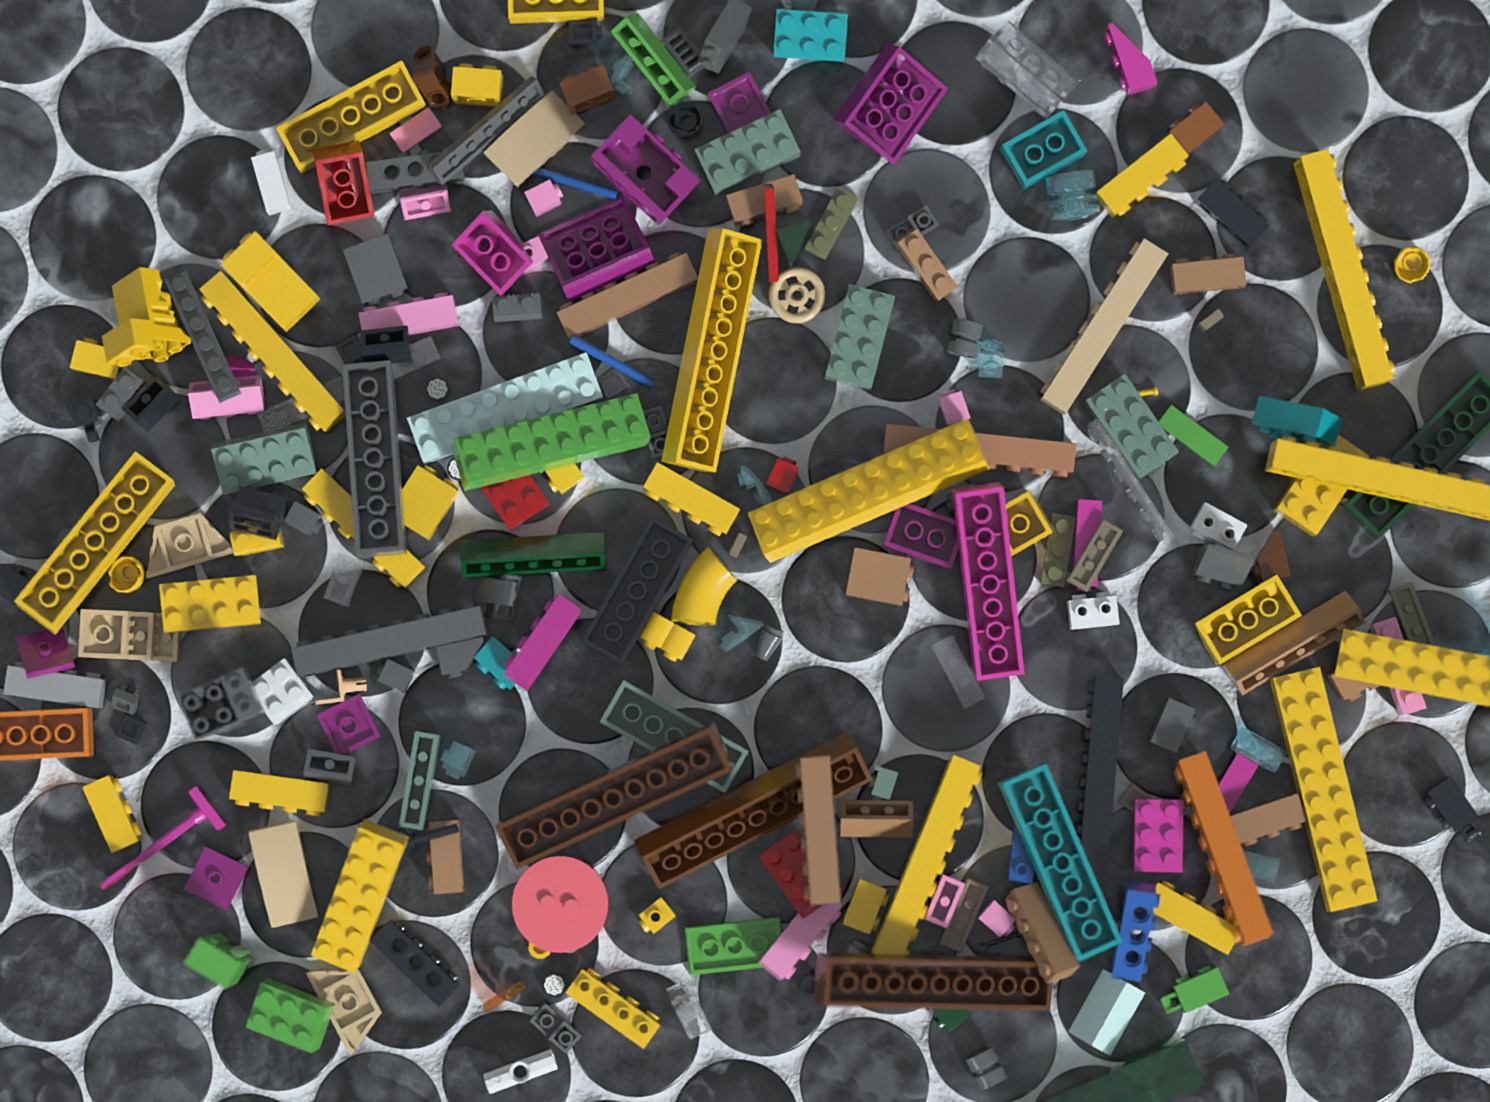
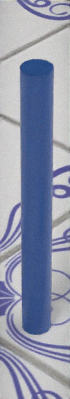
M541 167L531 174L612 199H616L618 190Z
M575 335L570 337L568 343L587 352L649 388H652L655 380Z

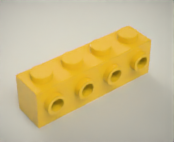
M590 967L588 970L583 968L565 993L644 1049L661 1025L658 1022L659 1017L650 1010H647L646 1013L638 1008L640 1003L629 995L627 998H624L619 994L620 989L611 982H608L607 985L599 980L601 975Z

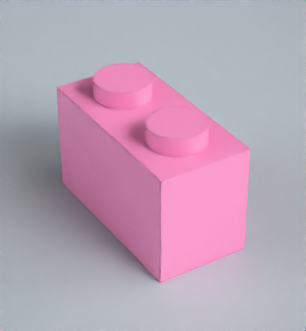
M941 874L924 919L947 928L965 883Z

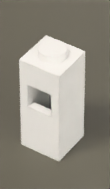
M269 149L257 152L256 156L251 157L266 212L269 215L292 209L277 154L274 151L270 152Z

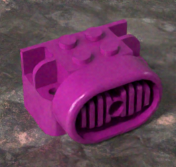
M630 114L591 155L590 161L635 207L642 210L650 219L660 225L701 180L681 162L682 157L674 149L669 151L663 145L665 141L656 132L651 134ZM646 168L650 174L647 180L639 179L636 174L638 169Z

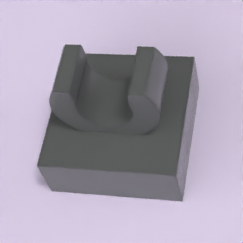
M124 684L121 689L116 688L113 693L111 707L133 716L137 710L139 689L130 694L126 692L128 685Z

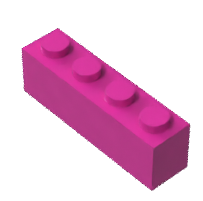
M558 594L555 600L549 599L543 608L546 611L543 618H536L530 627L533 630L532 634L529 637L524 635L517 646L520 651L516 656L511 654L504 665L507 668L504 676L526 691L531 687L582 612L580 607Z

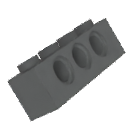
M448 147L441 148V151L444 152ZM432 150L418 151V155L409 156L408 153H400L394 155L395 158L385 159L384 156L371 158L370 162H366L371 194L439 185L428 164L442 152L432 153ZM420 164L422 169L420 173L413 175L409 173L410 166ZM390 167L398 169V174L394 178L386 176V170ZM464 167L446 183L465 181Z

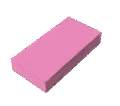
M428 107L392 131L390 135L402 153H406L443 127Z

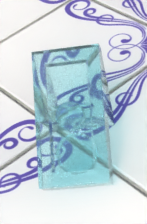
M729 615L728 617L739 632L735 634L731 631L721 638L724 643L720 647L726 654L764 627L763 622Z

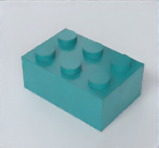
M777 7L774 57L845 62L848 12Z
M1064 110L1002 144L1000 148L1023 190L1080 159L1087 153L1086 147Z
M1259 396L1252 421L1253 425L1260 428L1259 432L1269 434L1271 438L1291 437L1296 439V443L1314 442L1320 444L1319 448L1323 449L1326 448V445L1335 447L1342 423L1341 418L1324 408Z

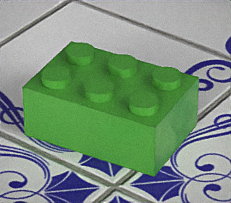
M269 978L260 983L246 1028L313 1053L321 1047L335 1003Z

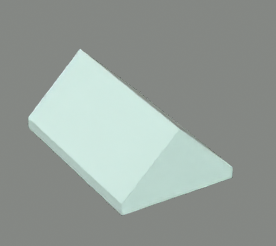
M1103 969L1068 1032L1102 1052L1111 1055L1145 992L1122 979L1112 978L1111 973Z

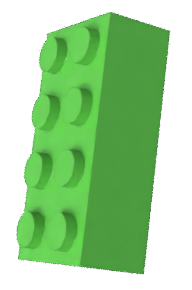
M218 932L217 934L212 933L200 937L184 964L222 987L228 988L240 982L253 957L249 955L250 950L239 944L238 946L230 944V938Z

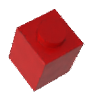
M783 457L782 460L777 458L766 486L788 495L799 470V467L795 466L797 462L787 457Z

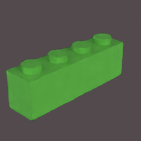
M639 13L625 17L611 30L614 37L669 106L681 101L696 87Z

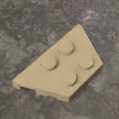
M201 513L155 526L146 578H154L234 554L233 548Z
M360 969L356 973L348 970L310 971L306 973L318 997L335 1003L330 1020L349 1055L353 1054L382 1013Z

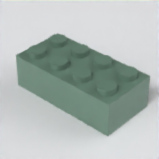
M780 109L694 149V154L714 196L800 157L801 153Z
M849 284L825 379L871 391L895 296Z
M1126 374L1083 402L1136 481L1179 453Z
M306 422L213 443L211 448L223 495L238 492L240 486L259 487L317 473L318 467Z

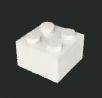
M286 658L252 682L266 715L277 726L316 697L303 678L297 677L296 669Z

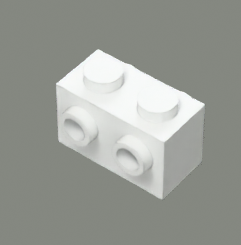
M1205 502L1201 505L1189 529L1194 531L1193 536L1202 541L1209 539L1216 546L1234 550L1247 524ZM1204 520L1209 522V527L1205 526ZM1226 531L1230 533V538L1225 536Z
M1110 592L1095 593L1096 598L1086 599V594L1072 596V600L1066 602L1069 629L1118 625L1119 616L1116 596H1110ZM1102 605L1107 607V613L1102 612ZM1078 608L1083 609V616L1078 614Z

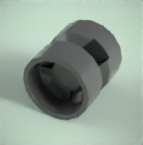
M953 319L951 328L953 337L949 338L946 352L960 357L975 359L979 347L976 340L981 338L983 325L973 321Z
M993 1046L985 1048L965 1059L970 1071L977 1074L975 1081L980 1091L992 1087L1008 1077L1002 1065L996 1064L999 1058Z

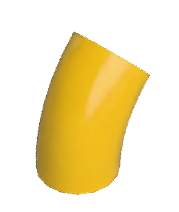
M709 547L696 558L685 574L676 594L671 622L701 626L716 625L720 604L737 579Z

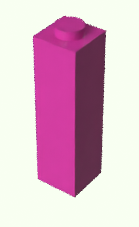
M1084 499L1076 501L1072 569L1101 522L1102 501ZM1098 575L1091 587H1097Z

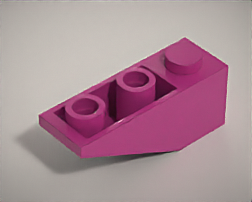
M1113 23L1108 24L1106 32H1104V38L1107 46H1112L1114 54L1111 55L1114 67L1120 70L1121 77H1119V82L1122 90H1126L1129 96L1155 87L1158 82L1151 61Z

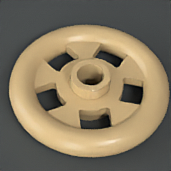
M791 267L781 271L778 274V282H772L769 288V302L773 311L781 319L790 323H804L816 317L824 306L826 295L823 282L819 276L804 267ZM796 276L798 283L788 286L786 279ZM808 280L814 286V289L810 292L803 285ZM779 290L786 291V300L778 299ZM795 291H799L802 295L798 300L792 296ZM808 298L815 301L810 309L804 306ZM789 304L793 307H798L797 314L787 311Z

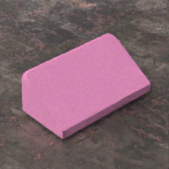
M446 184L400 192V201L405 220L451 212Z

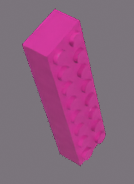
M1000 482L952 488L973 674L977 681L1025 674L1004 488Z

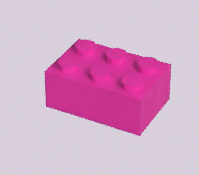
M1132 798L1131 870L1140 872H1182L1184 800Z

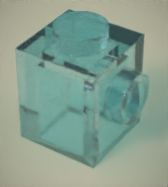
M453 741L450 749L445 748L440 759L443 762L442 768L446 769L445 774L459 779V776L466 777L477 750Z

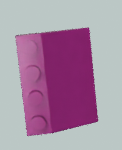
M887 43L833 118V121L854 138L894 165L949 88L901 47Z
M624 196L538 234L568 302L655 263L650 248Z

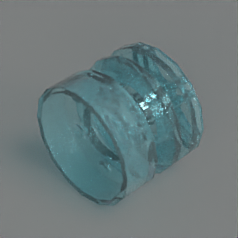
M1093 170L1066 172L1045 179L1047 195L1058 196L1059 198L1049 203V208H1060L1050 213L1052 220L1072 221L1100 212V205L1088 204L1098 200V195L1087 194L1086 192L1096 187Z

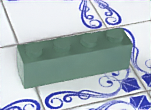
M415 731L399 822L400 827L425 830L441 735Z

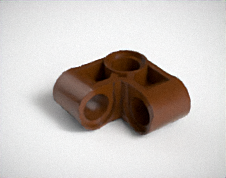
M426 45L419 48L414 54L412 79L432 107L444 108L449 102L450 83L443 75V62L432 46Z

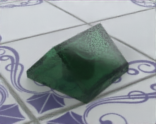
M806 219L776 230L777 241L787 268L794 266L811 230L813 220Z

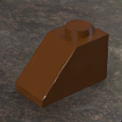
M1280 529L1271 532L1255 558V565H1252L1255 579L1259 578L1260 583L1267 581L1275 575H1278L1279 578L1291 576Z

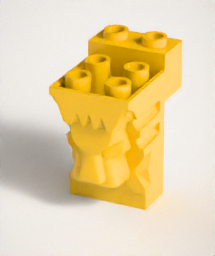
M256 231L253 234L248 233L240 240L239 243L241 245L235 251L232 249L222 258L224 262L221 266L287 332L320 298Z
M139 267L112 285L119 325L102 336L107 363L124 367L130 365L135 359H154L155 362H163L168 360L169 356L182 351L183 347L191 343V338L186 335L182 328L178 327L177 319L173 315L175 311H172L170 294L161 291L162 279L160 278L159 270Z

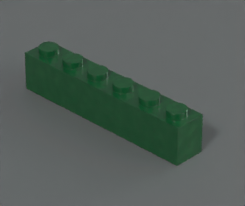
M604 532L461 540L460 562L462 577L606 569Z

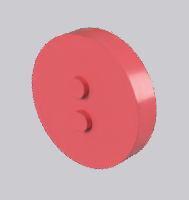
M568 856L549 857L533 864L518 880L512 897L513 917L522 935L536 947L550 952H570L585 946L598 935L608 914V894L599 874L587 863Z

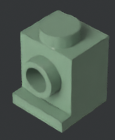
M874 765L873 770L877 771L876 776H871L872 781L868 785V788L872 789L870 799L890 800L898 772Z

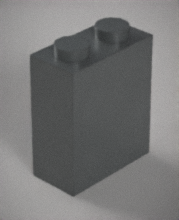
M739 0L728 1L704 42L698 63L702 64L707 70L715 71L719 74L745 30L752 7Z
M388 234L343 249L364 306H378L383 303L382 299L388 297L397 299L404 296V292L409 290Z

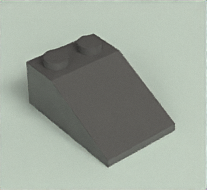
M1207 544L1199 548L1192 575L1197 576V581L1211 584L1212 581L1221 583L1220 587L1234 590L1235 587L1242 586L1256 556Z

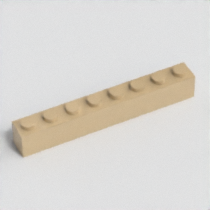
M1145 238L1141 244L1136 241L1129 252L1132 258L1128 263H1122L1116 272L1120 275L1115 283L1111 281L1104 291L1107 297L1103 303L1097 302L1091 311L1094 317L1090 323L1085 321L1078 332L1081 334L1080 339L1077 343L1071 342L1065 352L1069 356L1064 363L1059 361L1053 370V373L1056 374L1053 381L1049 382L1047 380L1040 391L1043 394L1040 400L1063 415L1069 410L1168 255L1167 252Z

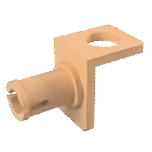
M341 669L335 670L338 698L317 700L315 705L343 702L345 693L366 691V684L356 685V683L366 682L365 676L343 678L341 676Z

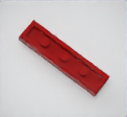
M770 183L764 184L769 282H778L774 186Z

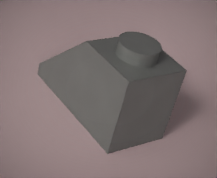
M478 637L436 647L442 675H448V679L462 676V671L468 670L475 659V655L484 645L485 638Z

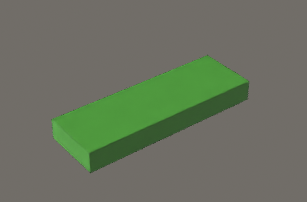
M1170 405L1159 420L1164 431L1212 466L1218 463L1229 448L1172 405Z

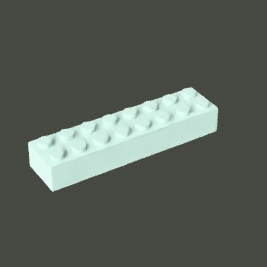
M586 352L410 416L407 420L422 461L426 465L453 455L451 445L456 437L591 405L604 399Z

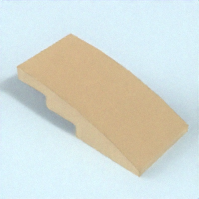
M551 91L519 118L483 153L518 188L533 172H536L550 157H553L585 123L576 114L571 115L568 106Z
M81 609L78 657L179 662L181 632L165 634L162 613Z
M296 820L250 830V842L271 928L317 918L319 913L313 895L307 860Z

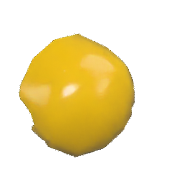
M1417 246L1403 248L1394 259V270L1397 276L1407 283L1422 280L1430 269L1428 254L1424 249Z
M132 556L118 558L113 562L108 571L110 577L109 585L117 592L130 593L137 590L143 584L145 578L142 563Z

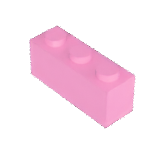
M261 375L235 378L241 394L221 403L218 402L210 381L191 382L189 384L188 396L192 418L206 420L215 416L232 417L243 413L252 415L264 411L265 396Z

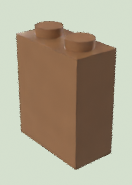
M854 548L845 595L902 606L903 601H908L910 588L906 587L907 578L912 579L914 564H910L911 558Z

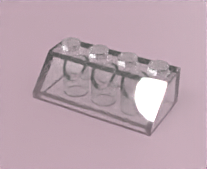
M1009 20L986 42L975 57L984 68L997 76L1000 82L1011 88L1020 99L1025 100L1038 114L1046 119L1060 106L1080 82Z

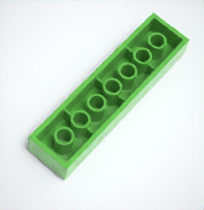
M636 393L456 437L453 439L451 448L464 491L647 446L651 436L638 394Z

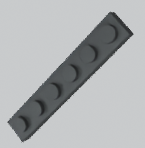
M533 76L528 78L428 164L435 180L439 184L443 185L545 97L538 80Z
M184 271L165 279L167 288L218 402L221 403L240 395L241 391L187 272Z

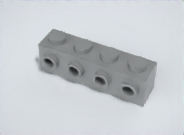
M15 662V666L7 667L3 694L102 708L107 680L100 679L101 674L86 672V677L76 676L77 671L68 669L62 670V673L54 672L27 679L23 664Z

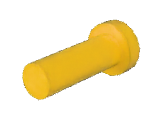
M1153 386L1151 389L1139 390L1138 393L1140 396L1151 394L1156 396L1158 395L1157 386Z

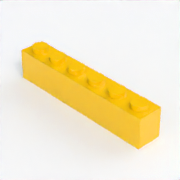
M321 468L302 488L306 493L303 497L312 506L317 503L323 509L321 514L330 523L335 520L340 525L338 531L347 539L350 536L355 539L352 496ZM408 550L407 554L373 557L374 560L372 561L381 572L386 569L392 575L389 579L398 588L403 585L407 589L427 569Z

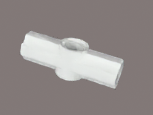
M552 1049L484 1073L483 1076L487 1089L491 1094L556 1070L558 1066ZM517 1065L526 1067L527 1075L520 1078L515 1075L514 1068Z

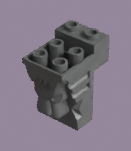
M244 667L176 696L195 741L224 731L229 732L250 723L249 719L265 713L248 671Z

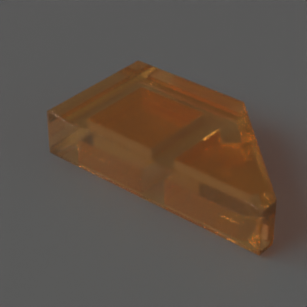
M519 981L485 1001L482 1006L486 1012H489L525 990L526 987L523 982Z

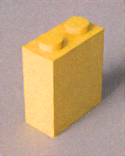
M417 465L402 489L404 521L407 527L430 540L460 492L455 489L456 483L446 477L443 481L435 476L437 472L429 466L425 465L421 468Z

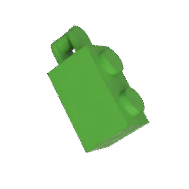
M1209 964L1197 969L1198 974L1189 977L1186 974L1176 978V983L1171 985L1173 992L1160 997L1166 1014L1180 1008L1184 1013H1188L1229 995L1218 967H1211ZM1176 996L1179 1004L1173 1006L1170 998Z

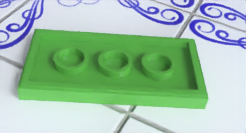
M780 917L685 927L690 975L762 968L758 961L781 934Z

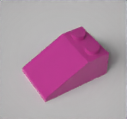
M482 211L452 244L500 296L534 262L511 230L493 211Z

